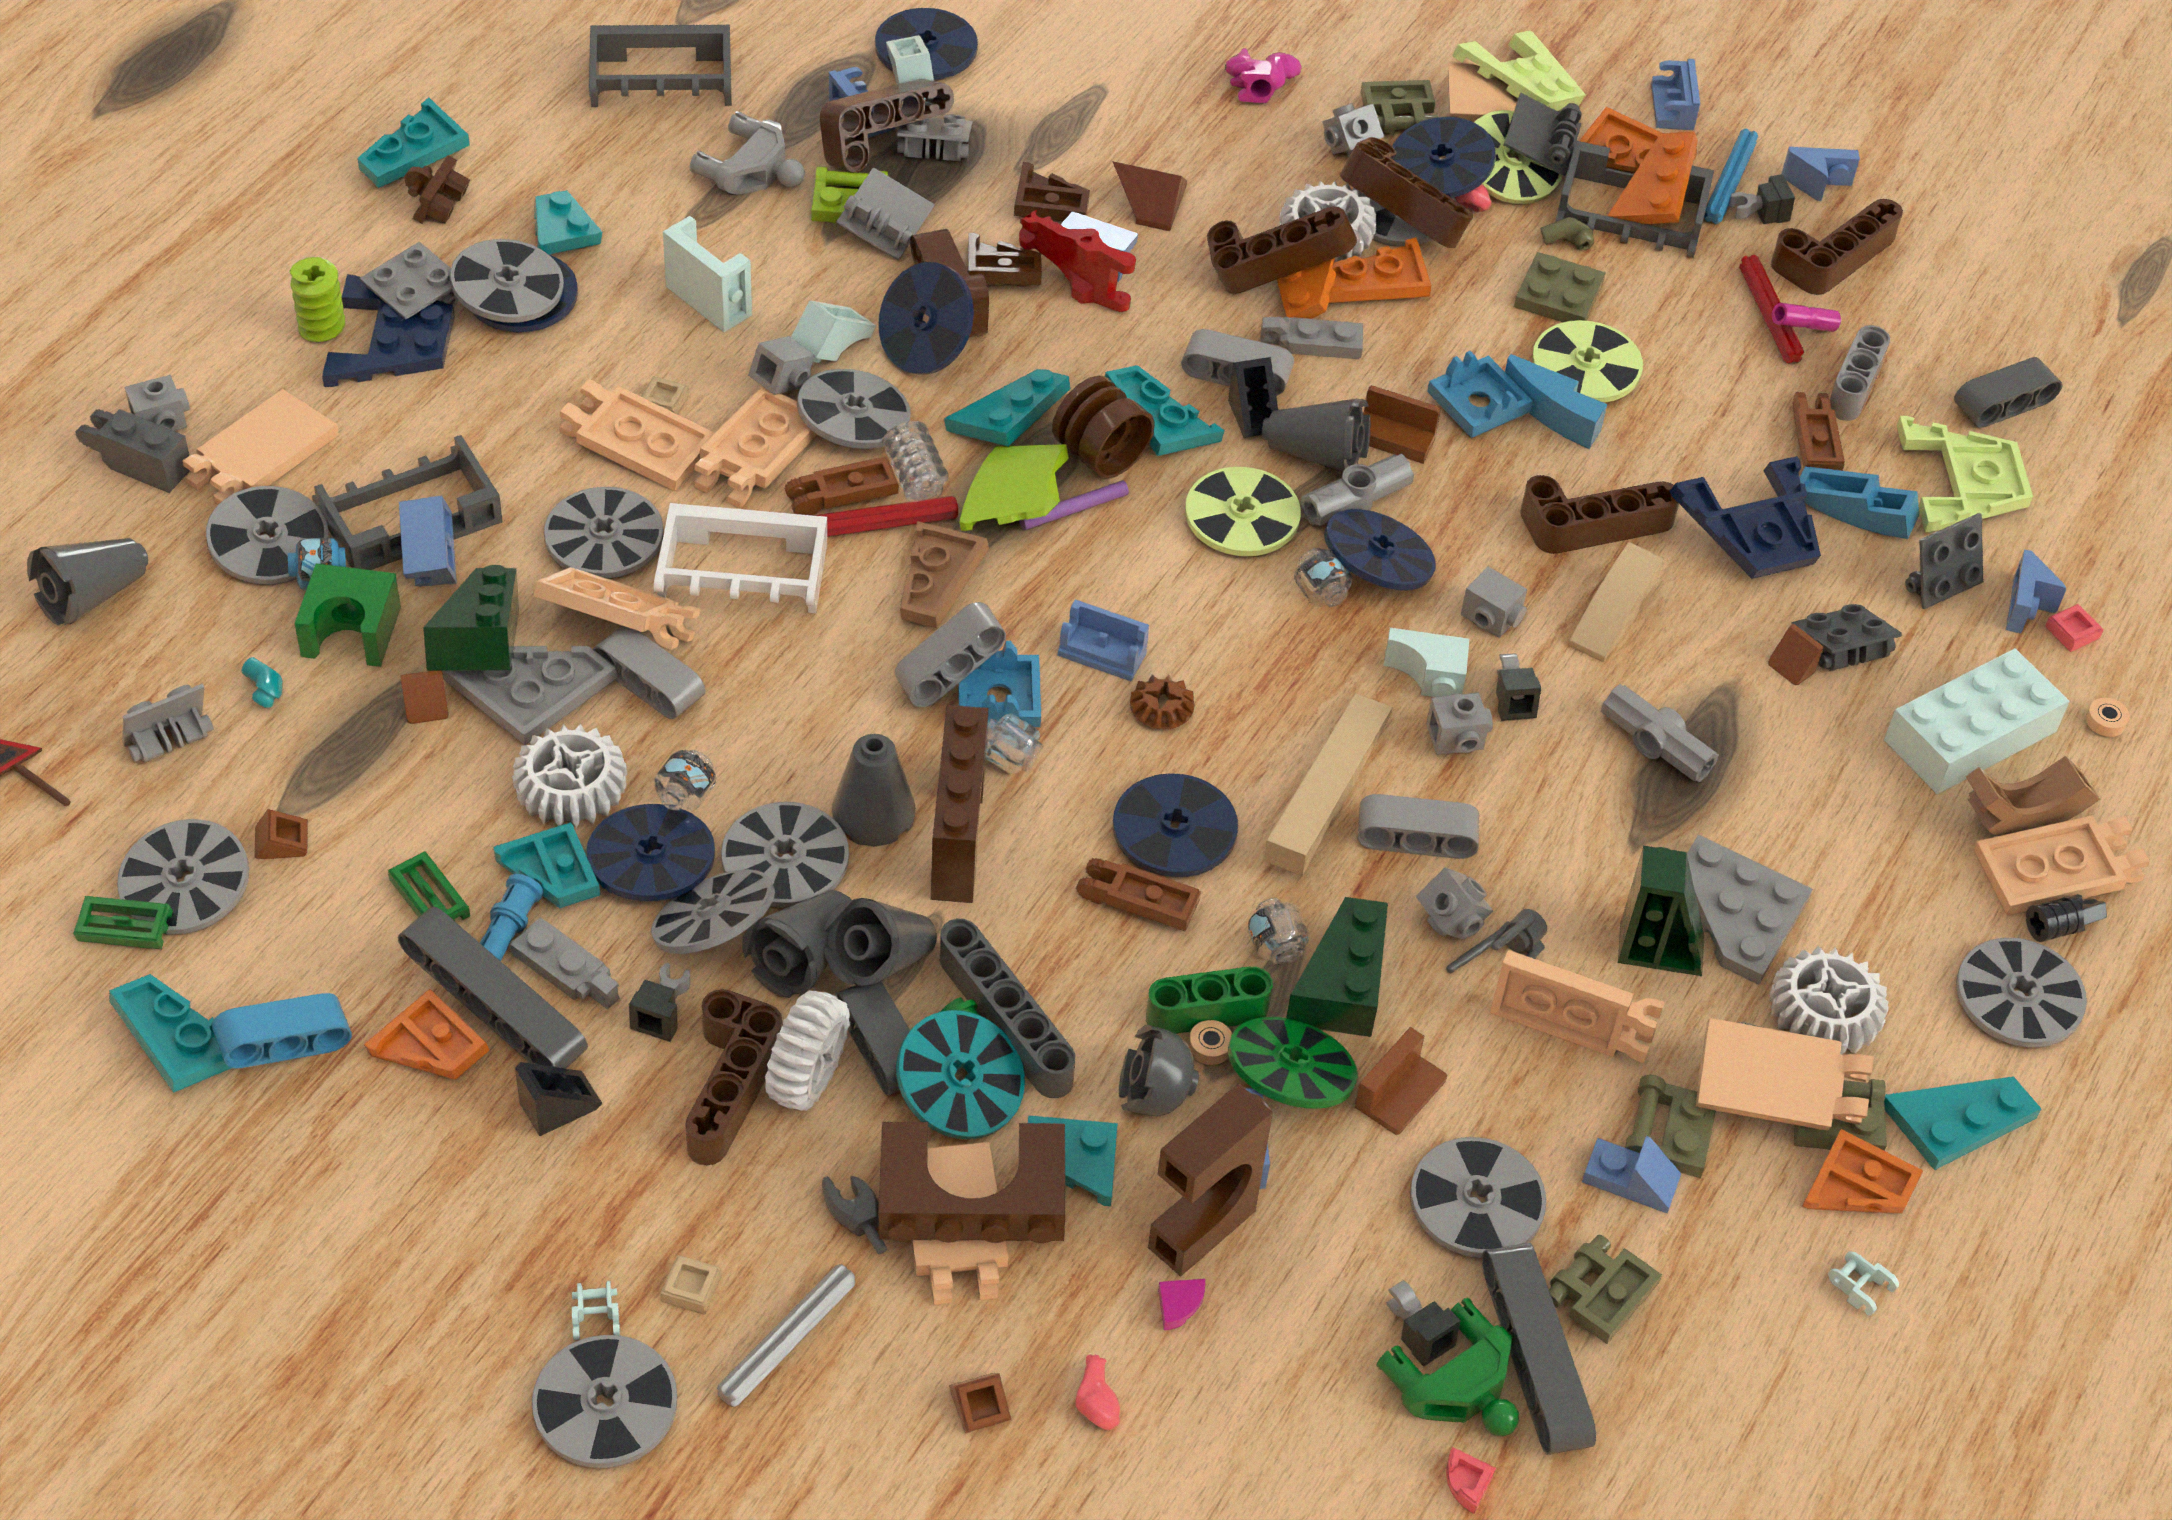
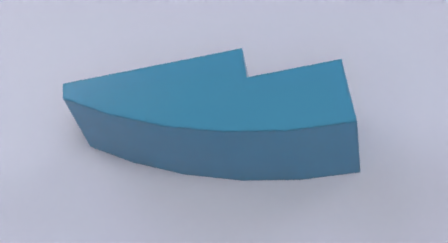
M1510 354L1507 359L1505 373L1533 400L1532 410L1529 414L1563 437L1590 449L1601 432L1607 404L1578 393L1579 381Z
M1805 466L1799 477L1800 483L1806 486L1807 497L1804 501L1807 505L1828 516L1861 529L1908 539L1920 515L1917 491L1880 487L1879 475Z

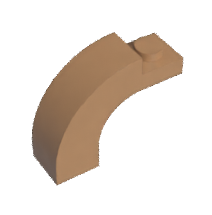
M2066 756L2041 773L2017 783H1999L1980 767L1965 776L1974 789L1969 793L1970 798L1968 801L1987 831L1998 836L2068 821L2101 800L2081 769Z

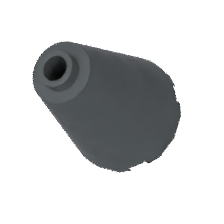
M1356 398L1274 410L1270 418L1266 417L1264 419L1262 437L1264 440H1268V445L1271 449L1343 473L1348 466L1358 464L1359 457L1367 458L1371 419L1370 415L1363 414L1362 407H1367L1368 402L1364 399Z
M131 538L46 546L30 552L27 559V574L29 581L37 580L40 592L34 593V596L44 614L56 625L63 623L67 625L74 623L142 577L148 565V555L145 548Z
M868 734L859 738L853 746L833 799L832 816L842 830L850 835V840L857 844L873 847L891 844L898 840V835L906 829L908 832L913 826L916 811L915 802L894 743L886 736Z
M830 890L761 918L748 928L743 935L742 950L744 957L746 958L748 955H751L756 965L751 970L756 979L768 990L781 997L790 998L793 994H800V997L809 991L828 965L824 955V946H828V931L824 932L826 921L837 906L847 900H851V898L839 891Z
M867 898L847 900L837 906L826 921L824 932L828 931V946H824V955L831 971L843 982L850 985L872 986L929 955L935 948L937 932L933 922L924 915Z

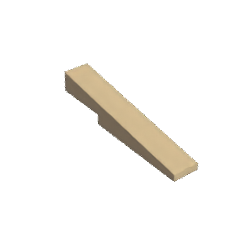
M1354 694L1267 839L1264 856L1265 862L1303 876L1329 826H1333L1383 731L1393 707L1362 695Z

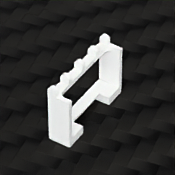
M670 503L654 579V592H657L658 596L666 598L669 586L680 585L690 586V595L699 596L700 587L730 590V599H739L740 591L770 593V602L779 603L780 594L793 595L805 599L806 605H808V613H816L827 549V517ZM711 532L786 538V552L813 554L809 580L672 568L677 542L708 545Z

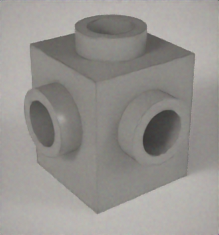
M1353 103L1334 109V117L1322 121L1325 129L1324 137L1327 144L1331 147L1333 155L1346 151L1347 156L1350 157L1358 142L1369 137L1378 139L1384 137L1374 104L1354 109Z
M171 375L125 387L131 414L173 431L187 428L184 412L190 410L189 402L184 388L176 389Z
M1478 692L1432 698L1426 725L1436 755L1483 750L1487 733L1492 731L1493 721L1490 709L1484 708Z
M1444 868L1416 895V898L1430 915L1427 918L1428 923L1442 936L1450 935L1465 940L1467 937L1476 934L1483 927L1484 920L1493 912L1484 899L1487 896L1486 891L1476 880L1448 868Z

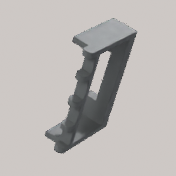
M730 24L590 25L589 97L591 99V107H598V95L603 91L621 90L622 97H629V90H657V96H664V90H692V96H700L699 90H718L724 95L725 106H732ZM696 47V61H723L724 74L599 75V62H627V48Z
M1581 141L1575 142L1555 222L1567 217H1573L1588 225L1592 231L1595 229L1622 235L1620 242L1627 243L1629 237L1655 242V249L1661 251L1663 245L1687 249V256L1694 258L1714 170L1692 166L1684 201L1698 204L1694 226L1691 231L1686 233L1572 208L1568 201L1574 178L1626 188L1634 175L1606 168L1610 148Z
M462 435L454 437L455 445L450 447L451 454L445 458L430 462L427 456L418 458L419 467L394 475L390 468L383 470V480L357 488L353 481L345 484L347 492L338 496L329 497L322 484L314 486L315 495L312 496V500L320 508L327 521L328 530L338 542L339 547H345V557L351 568L372 570L402 559L401 532L389 536L383 525L352 535L339 512L460 469L474 492L457 498L458 512L452 514L454 540L503 522L500 495Z

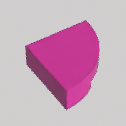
M1205 1279L1159 1282L1158 1293L1164 1331L1181 1327L1186 1323L1187 1319L1196 1313L1203 1303Z

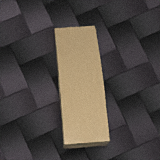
M1628 542L1588 605L1569 641V646L1604 662L1638 615L1642 601L1659 578L1664 558Z

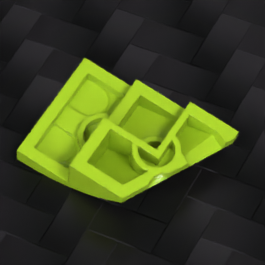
M1067 445L996 446L979 468L968 491L959 521L961 531L972 530V527L982 520L995 519L1001 525L1018 520L1046 516L1060 502L1055 472L1069 459Z

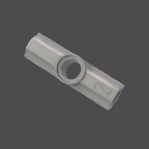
M1394 454L1370 466L1363 464L1348 466L1343 471L1341 479L1301 497V507L1306 520L1312 526H1320L1329 522L1334 514L1343 510L1362 509L1370 511L1373 501L1413 483L1414 474L1411 470L1410 462L1403 454Z
M1621 684L1616 686L1603 702L1600 712L1632 735L1634 745L1644 756L1650 759H1656L1661 756L1694 782H1701L1716 764L1719 754L1687 732L1684 720L1675 710L1668 707L1658 710L1631 689Z

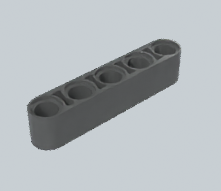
M430 907L398 935V942L401 948L416 964L529 1063L566 1069L587 1050L588 1044L585 1037L570 1021L439 908Z
M956 918L949 920L943 925L940 933V964L967 1000H975L978 1005L976 1009L978 1014L994 1023L1009 1037L1021 1058L1024 1074L1041 1095L1048 1098H1060L1067 1095L1071 1091L1074 1082L1075 1052L978 927L966 919Z
M1523 1243L1484 1250L1482 1254V1267L1485 1281L1500 1325L1512 1335L1510 1355L1545 1454L1551 1455L1594 1447L1596 1443L1594 1419L1534 1247L1531 1243Z

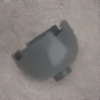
M1144 1025L1134 1036L1142 1039L1137 1051L1128 1048L1120 1074L1119 1097L1125 1098L1128 1096L1127 1103L1121 1105L1123 1110L1142 1115L1161 1116L1171 1113L1183 1103L1187 1096L1194 1094L1198 1085L1199 1073L1197 1070H1194V1058L1188 1044L1179 1035L1162 1028Z

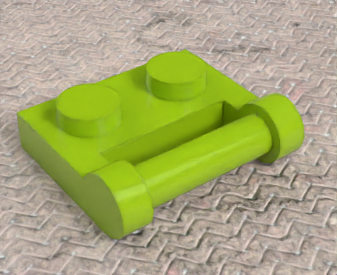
M817 166L811 221L836 223L845 210L844 205L851 195L854 196L858 189L827 187V185L860 187L869 173L828 171V167ZM880 171L888 176V171Z

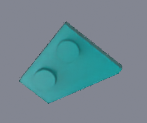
M568 190L535 196V236H537V247L547 254H554L601 244L603 232Z
M572 822L493 847L497 863L512 874H523L534 879L543 888V897L559 909L600 896L598 881Z
M1028 1115V1123L1065 1124V1185L1072 1189L1078 1185L1096 1195L1098 1203L1103 1206H1111L1118 1123Z

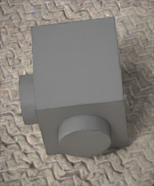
M790 336L758 343L748 376L774 395L800 389L802 384L810 378V370L815 355Z
M1488 566L1466 588L1461 615L1474 622L1480 628L1500 638L1511 626L1515 628L1523 620L1527 608L1524 606L1527 589Z

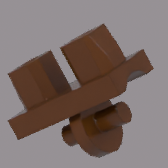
M447 155L434 176L432 175V169L428 166L423 168L412 167L404 176L405 184L409 188L408 193L412 197L420 195L419 201L421 203L412 219L423 224L429 215L446 224L456 202L442 195V193L461 201L470 183V179L454 171L457 163L456 159Z

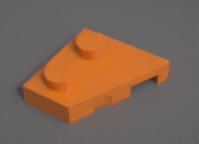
M1335 258L1277 279L1286 317L1313 319L1326 312L1330 299L1329 291L1336 277V273L1332 269Z
M431 989L427 990L364 1044L372 1057L455 1080L490 1051L487 1043Z
M1841 1129L1802 1206L1815 1210L1902 1214L1924 1170Z

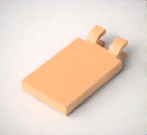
M588 379L581 387V394L587 397L580 403V408L568 402L560 411V417L565 419V422L560 426V433L569 437H576L577 444L673 491H676L695 469V464L700 460V448L715 434L620 386H617L610 392L591 379ZM582 410L592 413V415L590 416L584 413Z
M762 386L700 448V460L695 464V471L702 474L695 481V488L709 493L718 481L719 475L723 474L729 477L728 485L734 488L727 497V503L741 508L747 502L755 485L766 489L817 436L801 419L797 409V401L780 393L774 395Z
M282 389L197 448V454H192L184 459L183 466L192 472L186 477V482L196 490H199L210 479L211 485L220 490L213 495L214 502L220 504L224 499L238 491L257 486H269L339 436L338 426L315 409Z
M572 567L537 580L534 597L640 632L649 630L653 634L654 640L660 646L670 650L678 647L679 639L685 642L694 639L695 631L685 628L683 620L684 617L688 619L699 617L700 613L699 608L693 606L681 607L678 606L679 602ZM667 625L669 626L671 633H672L675 637H672V636H670V635L667 633V630H666V626H667Z
M2093 815L1979 840L1976 842L1974 849L2007 916L2026 912L2032 905L2050 902L2067 896L2079 894L2082 895L2083 899L2123 890L2126 882L2135 883L2143 881L2145 875L2141 868L2149 866L2150 863L2143 848L2128 852L2125 855L2114 856L2112 851L2126 848L2127 843L2123 836L2129 835L2132 832V827L2126 816L2098 825Z
M1508 950L1502 963L1490 1013L1614 1057L1616 1050L1626 1053L1630 1058L1644 1063L1649 1047L1638 1043L1636 1040H1642L1647 1043L1652 1042L1657 1022L1646 1018L1645 1015L1659 1019L1665 1002L1653 998L1632 1002L1633 993Z
M1709 1018L1706 1023L1695 1107L1826 1131L1831 1128L1832 1119L1860 1125L1862 1118L1867 1117L1869 1099L1842 1097L1844 1077L1865 1082L1867 1075L1870 1076L1872 1074L1874 1056L1861 1054L1842 1055L1840 1054L1841 1041Z
M990 1142L928 1148V1171L935 1183L943 1190L964 1198H982L998 1192ZM911 1240L916 1276L930 1275L934 1305L952 1303L951 1288H953L951 1273L976 1270L980 1300L998 1298V1268L1008 1267L1006 1241L990 1243L985 1240H958L948 1243L939 1240Z

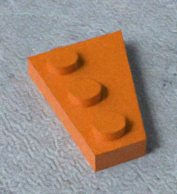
M1605 107L1579 141L1610 148L1606 167L1636 172L1662 132ZM1697 148L1695 151L1694 160L1696 159Z
M1695 131L1661 133L1607 216L1641 224L1678 223L1698 143Z
M1417 237L1405 240V246L1391 249L1389 246L1377 249L1376 255L1363 259L1354 256L1334 262L1332 269L1335 271L1336 277L1329 291L1330 299L1328 303L1430 297L1432 285Z

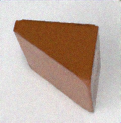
M1792 624L1770 656L1768 664L1793 685H1799L1815 673L1823 646L1798 626Z
M426 671L400 675L408 723L415 724L448 718L442 671Z
M267 809L255 827V858L304 857L307 854L308 819Z
M990 1373L949 1385L965 1433L1011 1420L1000 1373Z

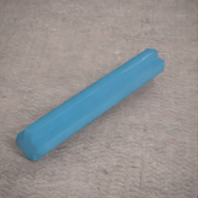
M1747 128L1740 131L1706 206L1704 219L1707 222L1712 221L1714 224L1722 222L1730 203L1731 194L1735 193L1757 144L1758 134L1756 131L1750 132Z

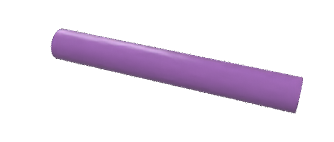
M1124 480L1061 501L1044 517L1019 520V523L1023 530H1027L1126 496L1129 493L1128 486Z

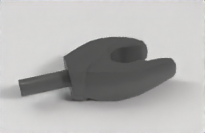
M828 1176L824 1177L822 1180V1191L827 1208L834 1219L857 1236L866 1234L877 1254L884 1253L887 1250V1246L882 1239H879V1233L876 1230L879 1226V1202L873 1190L865 1181L851 1176V1188L856 1198L846 1200L841 1196L840 1190L835 1187L833 1181Z

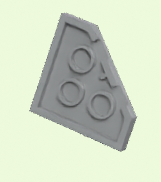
M514 646L510 670L442 671L444 681L524 745L530 743L532 735H541L546 731V728L556 724L617 679L616 667L589 646H572L571 651H547V646Z
M1698 835L1687 852L1703 929L1705 932L1710 933L1716 947L1714 953L1720 966L1759 985L1807 904L1813 889Z

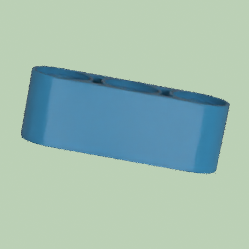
M331 993L232 1008L220 1013L212 1022V1029L224 1063L231 1068H245L330 1053L343 1048L350 1042L352 1037L340 1001L336 995Z

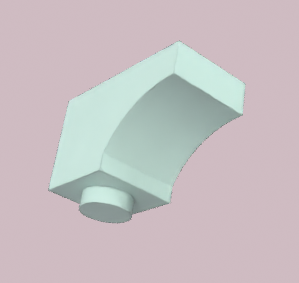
M920 35L886 42L896 85L917 79L934 81L930 54Z
M809 300L791 338L815 355L813 362L820 363L821 359L837 361L840 354L851 344L861 339H870L876 325L850 307Z
M1390 628L1384 666L1401 670L1411 676L1419 684L1421 695L1443 697L1462 694L1467 673L1469 639Z

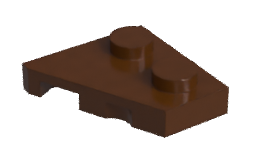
M1023 162L1014 205V216L1025 217L1037 210L1036 215L1040 218L1050 216L1052 220L1062 222L1071 212L1087 216L1090 190L1077 184L1068 183L1064 178L1053 173L1048 178L1033 172V164Z
M969 233L968 273L970 276L982 274L987 286L993 284H1014L1020 287L1041 285V253L1018 248L1013 244L999 241L997 247L980 243V234Z

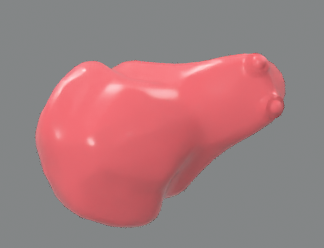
M1482 184L1471 192L1455 197L1458 203L1466 208L1473 209L1475 212H1483L1491 207L1488 190Z
M1089 1354L1086 1357L1084 1377L1077 1391L1075 1405L1077 1410L1095 1425L1104 1430H1111L1120 1423L1119 1401L1115 1392L1105 1382L1106 1359L1100 1358L1099 1355Z

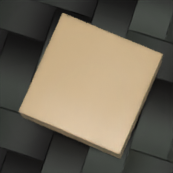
M653 376L641 397L678 415L689 396V386Z
M677 1255L660 1293L661 1302L706 1314L722 1276L721 1267Z

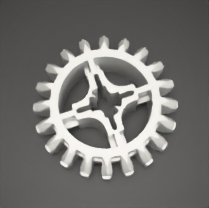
M1320 181L1316 187L1306 184L1304 191L1295 189L1293 196L1286 198L1284 207H1282L1280 212V225L1332 206L1340 207L1344 210L1349 222L1352 223L1351 226L1357 236V243L1350 252L1336 257L1334 262L1352 256L1361 257L1362 251L1369 249L1376 232V213L1370 203V198L1363 197L1362 193L1358 190L1351 191L1349 184L1343 187L1337 186L1335 181L1332 185H1324Z
M564 723L558 732H553L546 728L543 738L532 735L530 745L521 746L520 757L515 758L513 765V787L516 789L520 805H526V810L530 816L539 814L543 824L551 819H555V823L558 826L562 825L565 821H572L577 828L580 820L587 819L594 824L596 814L608 816L610 806L619 805L621 794L625 793L627 766L619 746H614L610 735L601 737L597 728L592 729L588 733L585 732L581 723L575 730H568Z
M1819 946L1812 951V954L1802 949L1796 958L1789 957L1784 962L1783 967H1780V970L1775 974L1774 984L1769 994V1001L1772 1002L1771 1015L1779 1017L1777 1020L1778 1029H1790L1789 1032L1841 1041L1840 1054L1845 1053L1846 1049L1856 1054L1862 1048V1045L1869 1046L1884 1026V1018L1889 1008V1001L1886 1000L1887 987L1879 985L1880 973H1868V961L1860 964L1854 962L1853 952L1843 957L1838 954L1836 947L1829 954H1825ZM1808 985L1806 989H1799L1803 986ZM1851 1013H1860L1854 1017L1845 1019V1017H1850Z
M809 990L797 999L796 1004L790 1008L789 1015L783 1020V1026L777 1034L775 1045L771 1049L772 1054L767 1063L768 1071L765 1075L766 1093L770 1099L777 1101L779 1105L789 1109L807 1111L813 1106L814 1102L819 1101L820 1095L825 1091L835 1069L838 1067L840 1056L844 1052L843 1047L848 1038L847 1030L850 1026L849 1008H847V1003L838 1000V997L826 992Z

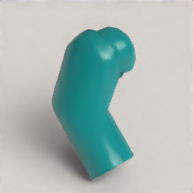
M251 657L243 664L242 674L254 681L258 687L252 694L253 701L265 708H270L273 706L274 700L276 698L279 699L282 694V677L255 657Z

